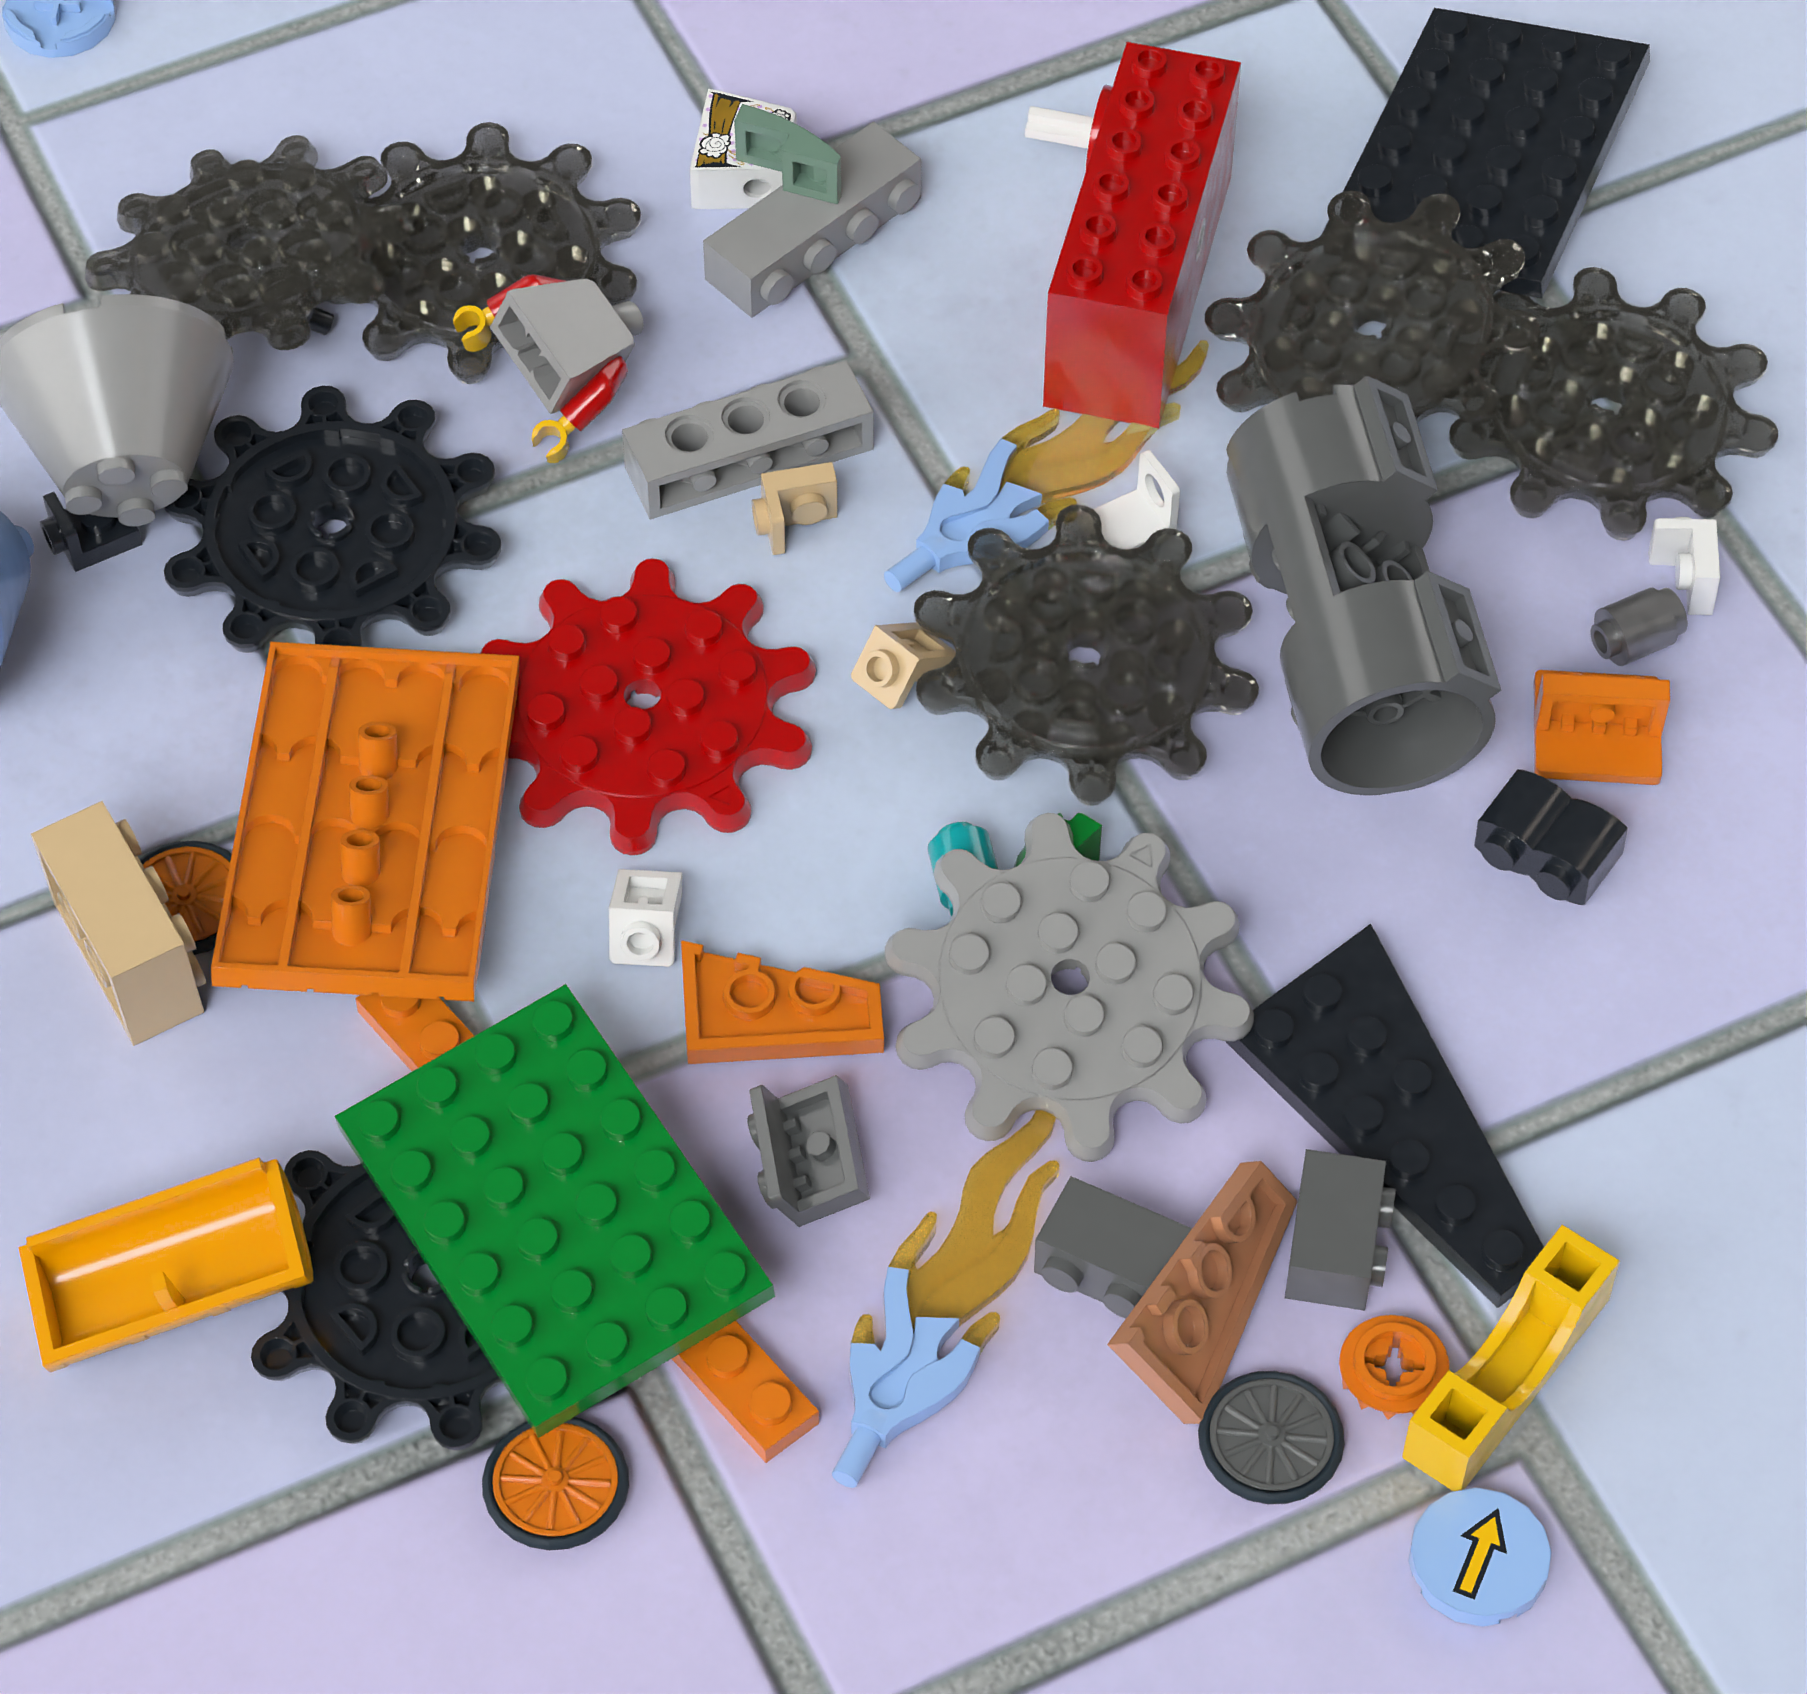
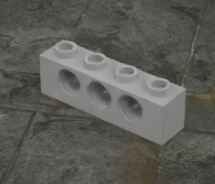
M847 360L825 367H815L803 374L770 384H760L748 391L715 401L702 402L693 408L657 419H647L637 425L622 429L625 469L651 520L761 485V473L835 462L873 450V410Z

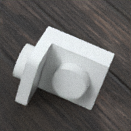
M1689 517L1656 519L1648 551L1649 563L1651 565L1676 566V589L1686 590L1688 615H1713L1720 582L1717 521L1714 519H1692Z
M618 869L609 905V959L612 963L665 967L673 964L675 958V925L682 897V872Z

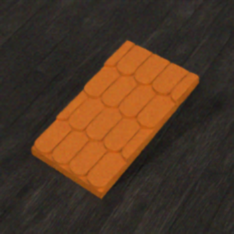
M270 641L211 964L212 986L241 988L242 985H246L250 989L301 992L313 989V992L369 996H372L373 993H379V996L420 999L444 997V1000L474 1002L495 860L496 838L508 767V752L517 700L519 656Z

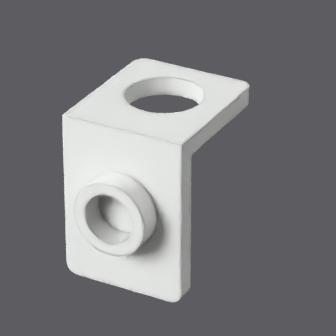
M1146 450L1140 453L1137 489L1080 515L1077 526L1105 562L1111 563L1177 532L1180 489L1150 450ZM1153 477L1162 489L1164 501L1155 488Z

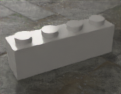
M872 122L834 149L841 156V198L838 204L783 191V185L703 240L705 280L751 318L768 306L780 303L796 286L813 274H820L825 271L834 259L855 244L866 242L879 227L896 215L908 212L921 198V158L875 122Z

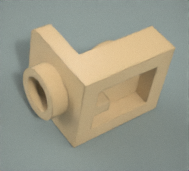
M832 462L761 473V498L752 500L753 520L758 536L768 534L773 555L785 553V526L794 524L810 525L821 520L837 518V479Z
M918 622L875 625L851 673V678L886 707L897 709L903 706L915 681L919 682L926 678L951 676L961 655Z

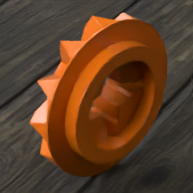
M1399 1315L1377 1316L1355 1327L1342 1345L1338 1363L1342 1375L1343 1389L1350 1390L1357 1398L1361 1410L1371 1407L1382 1411L1388 1420L1400 1413L1411 1412L1414 1415L1449 1370L1447 1351L1439 1337L1421 1322ZM1392 1347L1398 1348L1397 1358H1400L1401 1368L1407 1371L1402 1372L1399 1382H1396L1395 1386H1389L1385 1370L1378 1368L1385 1366L1387 1357L1391 1356Z

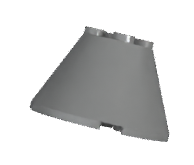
M135 294L100 296L101 306L65 313L64 304L61 303L24 318L0 337L1 408L64 496L66 509L70 513L118 517L119 522L126 526H142L152 522L155 519L156 510L173 503L188 490L187 484L233 368L232 346L230 347L225 338L224 327L211 315L189 304L163 297Z

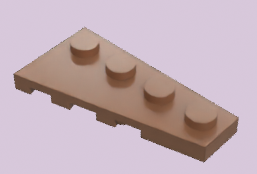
M1262 1161L1242 1162L1239 1164L1107 1344L1183 1424H1200L1211 1398L1220 1389L1298 1202Z

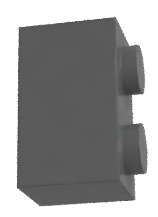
M1306 1149L1285 1299L1365 1311L1369 1286L1383 1287L1388 1247L1375 1245L1377 1228L1390 1229L1396 1191L1395 1188L1383 1187L1386 1161Z
M1070 1176L1035 1239L1034 1273L1041 1275L1047 1283L1058 1290L1068 1293L1078 1291L1103 1302L1111 1312L1126 1319L1192 1228Z

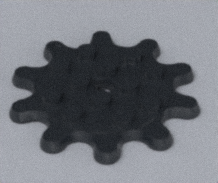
M322 385L314 387L305 393L301 401L302 413L300 420L287 430L279 432L267 431L261 428L254 420L241 415L229 416L216 425L214 430L215 443L228 457L229 464L226 470L214 479L202 481L189 479L187 484L188 490L173 503L164 507V510L176 521L192 524L203 530L202 539L197 546L170 558L165 564L164 576L170 588L181 596L191 597L205 592L220 591L235 597L233 610L223 622V635L226 641L239 652H254L261 648L275 633L288 628L310 631L314 634L315 644L361 647V633L372 623L386 619L401 621L409 625L420 635H436L445 628L451 615L450 603L437 590L435 586L436 579L443 573L453 569H487L495 563L501 552V539L496 531L486 526L466 522L458 512L462 504L484 494L490 488L495 476L493 462L489 457L480 453H467L448 459L437 458L428 453L424 447V442L435 425V412L424 401H404L398 404L389 416L382 421L361 423L348 415L344 394L339 389ZM328 520H340L347 524L342 530L330 533L328 539L324 538L323 533L317 530L318 526L323 525Z
M307 1150L299 1152L290 1158L285 1166L284 1173L293 1194L302 1201L305 1207V1216L302 1224L312 1262L313 1281L298 1288L282 1291L288 1300V1313L284 1321L276 1329L264 1334L256 1341L251 1353L254 1369L260 1376L273 1381H284L309 1370H322L329 1373L335 1381L336 1390L325 1416L326 1426L332 1437L340 1442L349 1444L362 1443L370 1437L378 1422L386 1413L398 1407L415 1406L426 1412L435 1441L442 1447L454 1451L470 1448L478 1440L483 1430V1419L480 1410L481 1400L489 1390L502 1384L501 1379L441 1286L438 1284L428 1288V1292H423L421 1287L412 1283L414 1272L426 1263L363 1165L342 1166L333 1162L327 1155L319 1151Z

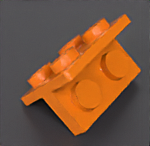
M1538 670L1535 672L1533 681L1535 774L1546 779L1645 785H1658L1662 777L1661 736L1670 703V680L1640 675Z

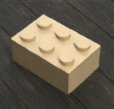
M100 801L31 833L54 905L132 1045L135 1046L204 1013L197 987L206 984V979L192 952L196 949L195 942L180 914L171 916L165 903L169 899L153 866L144 869L138 858V855L142 854L140 846L127 820L123 819L115 823L103 801Z

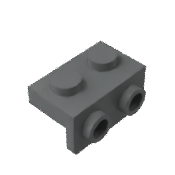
M835 1075L781 1098H777L764 1085H759L749 1090L753 1114H750L747 1118L748 1129L752 1140L760 1150L763 1170L758 1172V1185L765 1202L770 1208H777L798 1227H801L870 1199L849 1087L842 1079Z

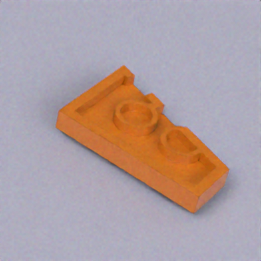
M681 940L688 1064L884 1053L880 983L806 967L797 972L761 965V957L737 953L736 959L706 953L704 952L703 945Z

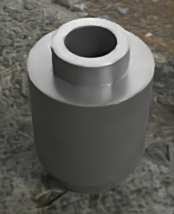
M1650 587L1598 609L1594 616V625L1590 629L1591 639L1596 651L1602 658L1610 659L1618 666H1624L1673 645L1677 641L1678 635L1685 633L1687 630V615L1681 600L1674 591L1669 588L1657 590Z

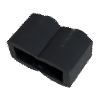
M1517 769L1479 818L1474 847L1481 852L1484 859L1493 867L1503 871L1510 870L1518 874L1530 876L1537 883L1540 890L1550 898L1585 905L1623 854L1628 827L1601 807L1587 801L1571 798L1563 789L1546 778L1529 771Z

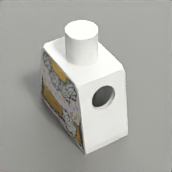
M708 89L690 166L692 208H750L782 186V172L736 160L734 120L742 104L765 110L797 124L796 113L788 107Z

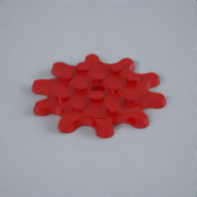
M654 558L646 559L636 566L630 579V589L623 596L612 597L604 601L587 597L571 581L565 579L551 581L546 585L539 597V611L548 622L550 631L541 639L529 643H517L503 639L491 640L485 644L480 654L519 656L517 700L508 759L526 761L534 767L536 772V779L529 785L520 799L519 812L522 819L533 827L547 828L560 822L569 812L576 808H597L603 811L609 818L611 844L616 850L627 855H639L649 851L656 842L657 827L660 820L667 813L675 810L687 809L695 811L714 830L723 833H733L741 830L748 824L751 818V805L739 787V780L743 773L751 767L759 765H771L786 770L797 769L805 765L811 758L812 744L806 733L800 727L776 717L773 714V708L780 697L806 689L813 683L816 676L815 663L802 648L794 646L780 649H764L755 646L748 640L749 632L760 621L764 610L761 597L751 586L746 584L732 585L711 601L703 603L689 602L677 597L675 594L676 581L670 568L665 562ZM632 691H635L637 695L650 694L656 698L660 696L658 703L647 709L631 707L627 704V701L631 698Z

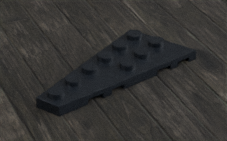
M1369 924L1253 1009L1254 1023L1250 1032L1243 1039L1235 1042L1226 1041V1043L1339 1154L1386 1161L1383 1187L1396 1189L1394 1208L1487 1299L1499 1308L1514 1296L1525 1271L1544 1246L1375 930Z

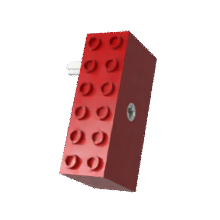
M1126 42L1113 86H1103L1094 117L1030 106L1025 137L1088 148L1086 173L1048 290L1043 407L1159 429L1231 180L1241 62Z

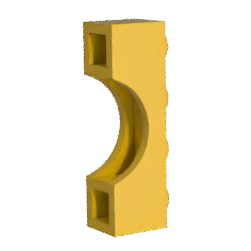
M1561 1225L1525 1271L1511 1302L1483 1345L1460 1370L1455 1373L1448 1370L1409 1421L1402 1458L1450 1490H1465L1607 1304L1620 1260L1566 1226Z

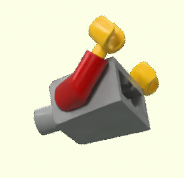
M530 274L487 299L488 306L483 310L471 305L459 308L454 315L453 324L457 332H462L473 325L478 326L475 330L467 332L461 339L464 348L471 352L480 351L489 344L492 330L548 412L553 414L561 411L563 416L558 421L543 420L538 423L533 429L531 438L533 447H536L546 436L554 435L560 438L557 446L551 448L546 455L548 463H558L568 453L569 443L567 436L575 428L582 431L611 403L627 376L626 360L635 345L633 336L639 335L642 332L643 318L639 308L631 301L611 306L597 284L587 278L566 281Z

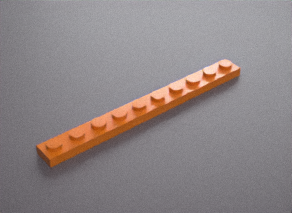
M373 993L372 996L359 995L355 998L358 1013L411 1071L416 1070L474 1036L440 997L438 999L379 996V993ZM737 1321L732 1322L672 1358L676 1365L765 1463L819 1424V1410Z

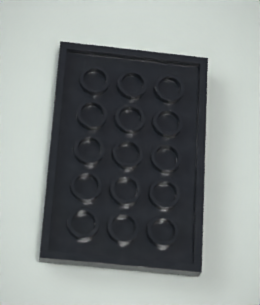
M1434 7L1319 238L1321 256L1542 299L1650 63V44Z

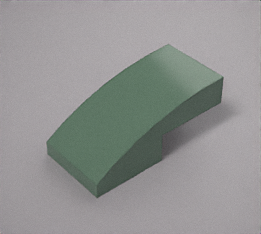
M742 104L734 120L736 160L782 172L783 191L838 204L841 198V156L827 143L803 127L765 110Z

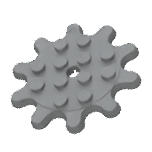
M1045 813L1030 821L1025 829L1026 855L1017 867L1006 870L993 869L981 863L973 854L963 849L951 850L942 855L936 862L934 869L935 882L940 890L948 896L953 905L951 921L946 926L937 930L905 928L895 932L885 945V960L888 966L895 973L923 981L931 989L934 998L933 1007L929 1014L902 1028L897 1036L895 1048L897 1056L902 1063L912 1069L923 1070L940 1063L952 1062L961 1064L970 1071L974 1077L976 1088L965 1110V1124L969 1132L976 1138L984 1141H996L1006 1136L1012 1129L1015 1121L1022 1114L1032 1110H1043L1053 1114L1060 1121L1064 1129L1065 1143L1070 1153L1082 1161L1094 1162L1103 1159L1110 1153L1114 1145V1115L1121 1106L1128 1102H1147L1156 1107L1167 1119L1176 1123H1189L1199 1118L1205 1109L1207 1098L1204 1088L1187 1068L1186 1055L1188 1050L1194 1043L1203 1039L1232 1042L1243 1039L1253 1026L1254 1012L1250 1004L1241 996L1212 986L1206 980L1203 972L1207 957L1213 952L1233 943L1238 936L1240 923L1237 914L1229 905L1219 901L1188 908L1174 905L1168 901L1161 893L1160 882L1170 863V850L1159 836L1153 833H1141L1131 838L1116 858L1108 861H1095L1083 857L1076 850L1070 825L1061 816L1055 813ZM1076 967L1080 968L1081 974L1085 977L1088 984L1083 992L1076 995H1067L1059 992L1051 982L1052 974L1054 975L1056 972L1064 969L1075 970Z

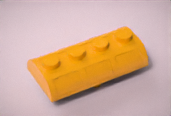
M260 1157L28 1236L26 1238V1245L18 1247L42 1365L50 1373L84 1359L128 1344L147 1340L151 1336L209 1316H217L238 1306L291 1288H298L313 1281L311 1257L291 1186L277 1159L263 1162Z

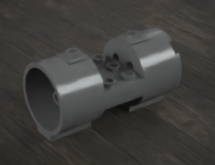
M1366 375L1355 385H1333V395L1317 396L1299 401L1297 392H1294L1265 405L1246 419L1231 437L1226 448L1229 458L1226 473L1250 557L1249 567L1256 582L1262 586L1288 595L1286 607L1295 624L1287 632L1282 642L1280 664L1292 705L1291 715L1300 731L1311 771L1326 786L1354 795H1382L1409 791L1445 778L1469 763L1488 743L1496 722L1490 698L1499 693L1501 687L1470 589L1430 572L1423 547L1430 537L1433 526V515L1428 498L1437 492L1438 488L1408 394Z

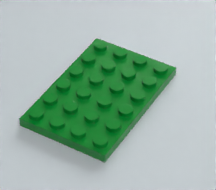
M566 984L334 1116L341 1133L538 1438L775 1297L772 1282Z

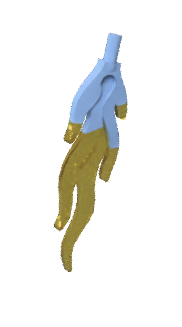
M1200 340L1189 356L1177 365L1168 396L1185 389L1200 374L1208 353L1209 344L1206 340ZM1173 402L1165 405L1160 427L1179 419L1181 411L1179 404ZM1054 408L1033 420L1017 426L1003 436L989 453L975 488L966 496L964 494L969 484V467H960L945 481L934 500L928 524L924 532L916 539V550L884 573L886 583L893 591L900 592L930 569L940 573L956 566L997 560L1026 549L1052 527L1075 515L1077 501L1068 496L1094 489L1121 474L1135 459L1145 443L1158 428L1132 422L1114 441L1103 443L1109 432L1120 421L1083 413L1071 426L1055 437L1031 446L1056 430L1059 425V410ZM1040 504H1043L1042 506H1040V507L1034 509L1033 511L1027 513L1026 515L1017 517V516H1018L1019 514H1021L1022 512H1025V511H1027V510H1029V509H1031V508H1034V507H1036V506H1038V505H1040Z
M1036 1110L1026 1125L1010 1138L988 1151L971 1167L963 1187L960 1209L952 1229L940 1249L918 1270L915 1265L929 1247L936 1233L937 1214L935 1212H928L916 1229L896 1251L888 1266L884 1285L886 1339L882 1350L880 1351L875 1344L873 1319L869 1314H863L859 1318L851 1341L850 1381L855 1412L851 1421V1434L853 1435L832 1472L833 1478L840 1484L850 1488L856 1487L878 1446L886 1448L899 1434L923 1422L953 1401L965 1388L986 1344L999 1330L1000 1315L996 1312H990L968 1328L953 1351L940 1360L937 1358L943 1344L971 1317L998 1298L1015 1281L1028 1260L1042 1194L1059 1176V1163L1057 1161H1048L1028 1176L1016 1201L1010 1222L1005 1229L993 1235L994 1218L998 1203L1009 1182L1051 1137L1057 1120L1053 1114L1043 1110Z

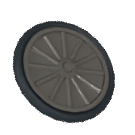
M1278 1371L1249 1373L1223 1385L1211 1398L1198 1428L1199 1449L1207 1468L1215 1479L1231 1493L1248 1501L1267 1505L1292 1503L1305 1499L1319 1491L1334 1476L1342 1460L1345 1445L1342 1422L1336 1408L1328 1397L1312 1383L1295 1375Z

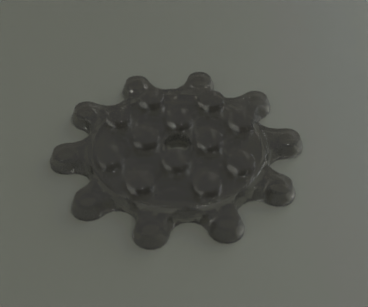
M492 122L480 123L474 126L468 132L464 151L457 157L448 160L432 159L413 143L396 142L384 148L381 153V166L391 179V185L386 192L373 198H360L343 194L334 196L324 204L322 215L327 226L333 233L356 242L357 247L350 257L321 267L315 275V282L318 284V292L329 303L366 302L378 308L375 319L366 326L362 334L364 347L375 359L391 361L414 345L433 343L448 350V368L458 381L465 384H475L486 377L492 363V355L500 348H503V346L491 330V340L485 348L476 352L467 351L461 339L467 332L475 330L478 326L473 325L462 332H457L453 324L456 311L467 305L476 306L483 310L488 306L487 299L530 274L566 281L587 278L597 284L611 306L631 301L637 289L635 274L624 266L612 264L605 260L601 255V250L605 246L629 238L635 233L641 221L639 206L637 203L626 198L593 201L580 194L577 187L585 180L592 167V156L588 149L579 144L568 143L560 145L541 160H520L509 150L510 140L508 131L498 123ZM480 247L493 251L487 257L476 258L474 263H471L470 257L466 255V253L474 252Z
M293 135L283 139L275 151L261 162L247 159L230 164L219 151L214 149L203 150L191 159L189 170L190 184L178 192L167 196H151L143 193H133L125 196L118 203L116 220L121 230L136 236L123 246L91 255L87 259L84 276L87 286L96 291L126 289L131 291L130 294L163 297L194 306L211 315L224 327L226 340L239 333L255 331L262 333L272 348L291 350L298 348L309 340L312 333L307 316L314 307L329 300H344L354 304L368 303L382 295L385 290L384 278L373 265L363 262L362 259L374 248L395 244L408 238L413 233L414 224L411 216L400 205L368 206L364 204L366 199L382 189L388 181L387 171L376 158L360 156L336 168L317 169L314 167L318 162L319 156L315 146L306 137Z
M1344 191L1337 194L1329 202L1327 208L1328 228L1323 235L1315 240L1298 242L1277 230L1262 231L1253 236L1248 242L1247 253L1253 265L1265 275L1263 286L1257 293L1249 297L1219 299L1213 302L1204 314L1205 325L1214 336L1220 340L1239 342L1249 347V355L1245 362L1238 368L1223 375L1216 387L1219 401L1229 410L1237 413L1269 404L1294 392H1297L1299 401L1317 396L1333 395V385H1355L1367 375L1408 394L1417 423L1431 414L1440 412L1459 416L1470 424H1484L1494 416L1498 408L1499 396L1496 388L1481 376L1479 369L1486 361L1495 356L1529 352L1534 348L1541 333L1540 322L1535 315L1527 311L1502 308L1493 298L1494 293L1499 288L1511 282L1520 274L1525 263L1523 247L1510 239L1493 241L1484 247L1476 249L1457 245L1452 239V233L1460 217V208L1455 198L1446 194L1430 195L1420 202L1415 212L1408 219L1397 223H1386L1374 216L1367 196L1358 191ZM1370 321L1386 324V327L1381 331L1382 337L1377 339L1376 335H1363L1357 331L1363 324Z
M1589 267L1582 269L1575 275L1572 287L1574 296L1568 304L1561 307H1544L1534 302L1529 296L1501 290L1492 296L1489 303V311L1493 322L1505 335L1503 342L1489 349L1459 345L1450 348L1443 355L1442 370L1447 381L1452 386L1478 395L1485 402L1480 411L1473 415L1459 418L1451 425L1448 436L1454 452L1459 457L1468 460L1497 456L1513 462L1520 469V473L1510 487V500L1515 511L1526 518L1540 517L1559 500L1568 498L1583 500L1591 503L1599 510L1606 533L1610 537L1625 541L1632 539L1643 529L1647 518L1646 503L1658 498L1678 500L1700 516L1714 517L1719 515L1730 504L1733 495L1732 486L1717 471L1715 460L1726 455L1759 458L1767 454L1778 441V428L1774 422L1762 415L1743 410L1736 404L1733 397L1735 391L1755 384L1763 376L1768 364L1766 355L1761 349L1750 344L1714 347L1703 342L1697 335L1696 325L1705 313V300L1699 293L1688 288L1670 290L1663 296L1661 301L1653 306L1637 307L1626 303L1620 297L1615 277L1609 271L1602 268ZM1607 397L1613 402L1620 403L1622 407H1620L1618 414L1615 415L1613 410L1604 409L1596 403H1591L1598 398Z
M1079 504L1070 505L1060 511L1056 520L1055 539L1049 545L1040 549L1023 548L1014 543L1002 530L983 528L972 534L967 543L968 556L982 574V581L979 587L966 594H951L945 591L933 590L919 596L914 603L913 615L920 628L932 636L942 638L951 643L956 650L955 657L949 664L942 668L930 670L918 679L916 685L917 699L924 709L931 714L944 715L953 712H970L980 716L988 723L987 733L976 747L975 761L981 772L992 780L1001 781L1009 778L1027 761L1038 758L1052 760L1061 764L1068 771L1069 786L1076 799L1089 806L1099 805L1110 797L1115 790L1116 767L1126 760L1137 758L1149 760L1160 766L1172 778L1188 780L1204 768L1207 760L1205 746L1191 729V719L1203 712H1221L1230 715L1242 714L1253 706L1258 698L1259 686L1256 679L1243 670L1231 668L1223 664L1216 656L1214 649L1218 641L1240 633L1249 624L1253 613L1252 605L1247 597L1239 592L1221 591L1202 595L1188 589L1182 582L1180 573L1192 555V543L1186 534L1174 528L1157 530L1138 548L1120 549L1110 545L1104 539L1101 519L1097 512L1088 506ZM1077 647L1092 648L1101 657L1098 665L1094 662L1081 663L1076 660L1070 662L1069 652Z

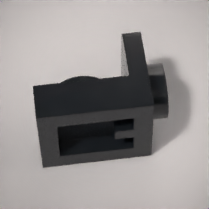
M54 491L42 496L48 518L40 521V526L46 542L54 555L64 551L75 572L143 545L137 526L123 525L119 522L118 517L70 513L67 509L63 508Z

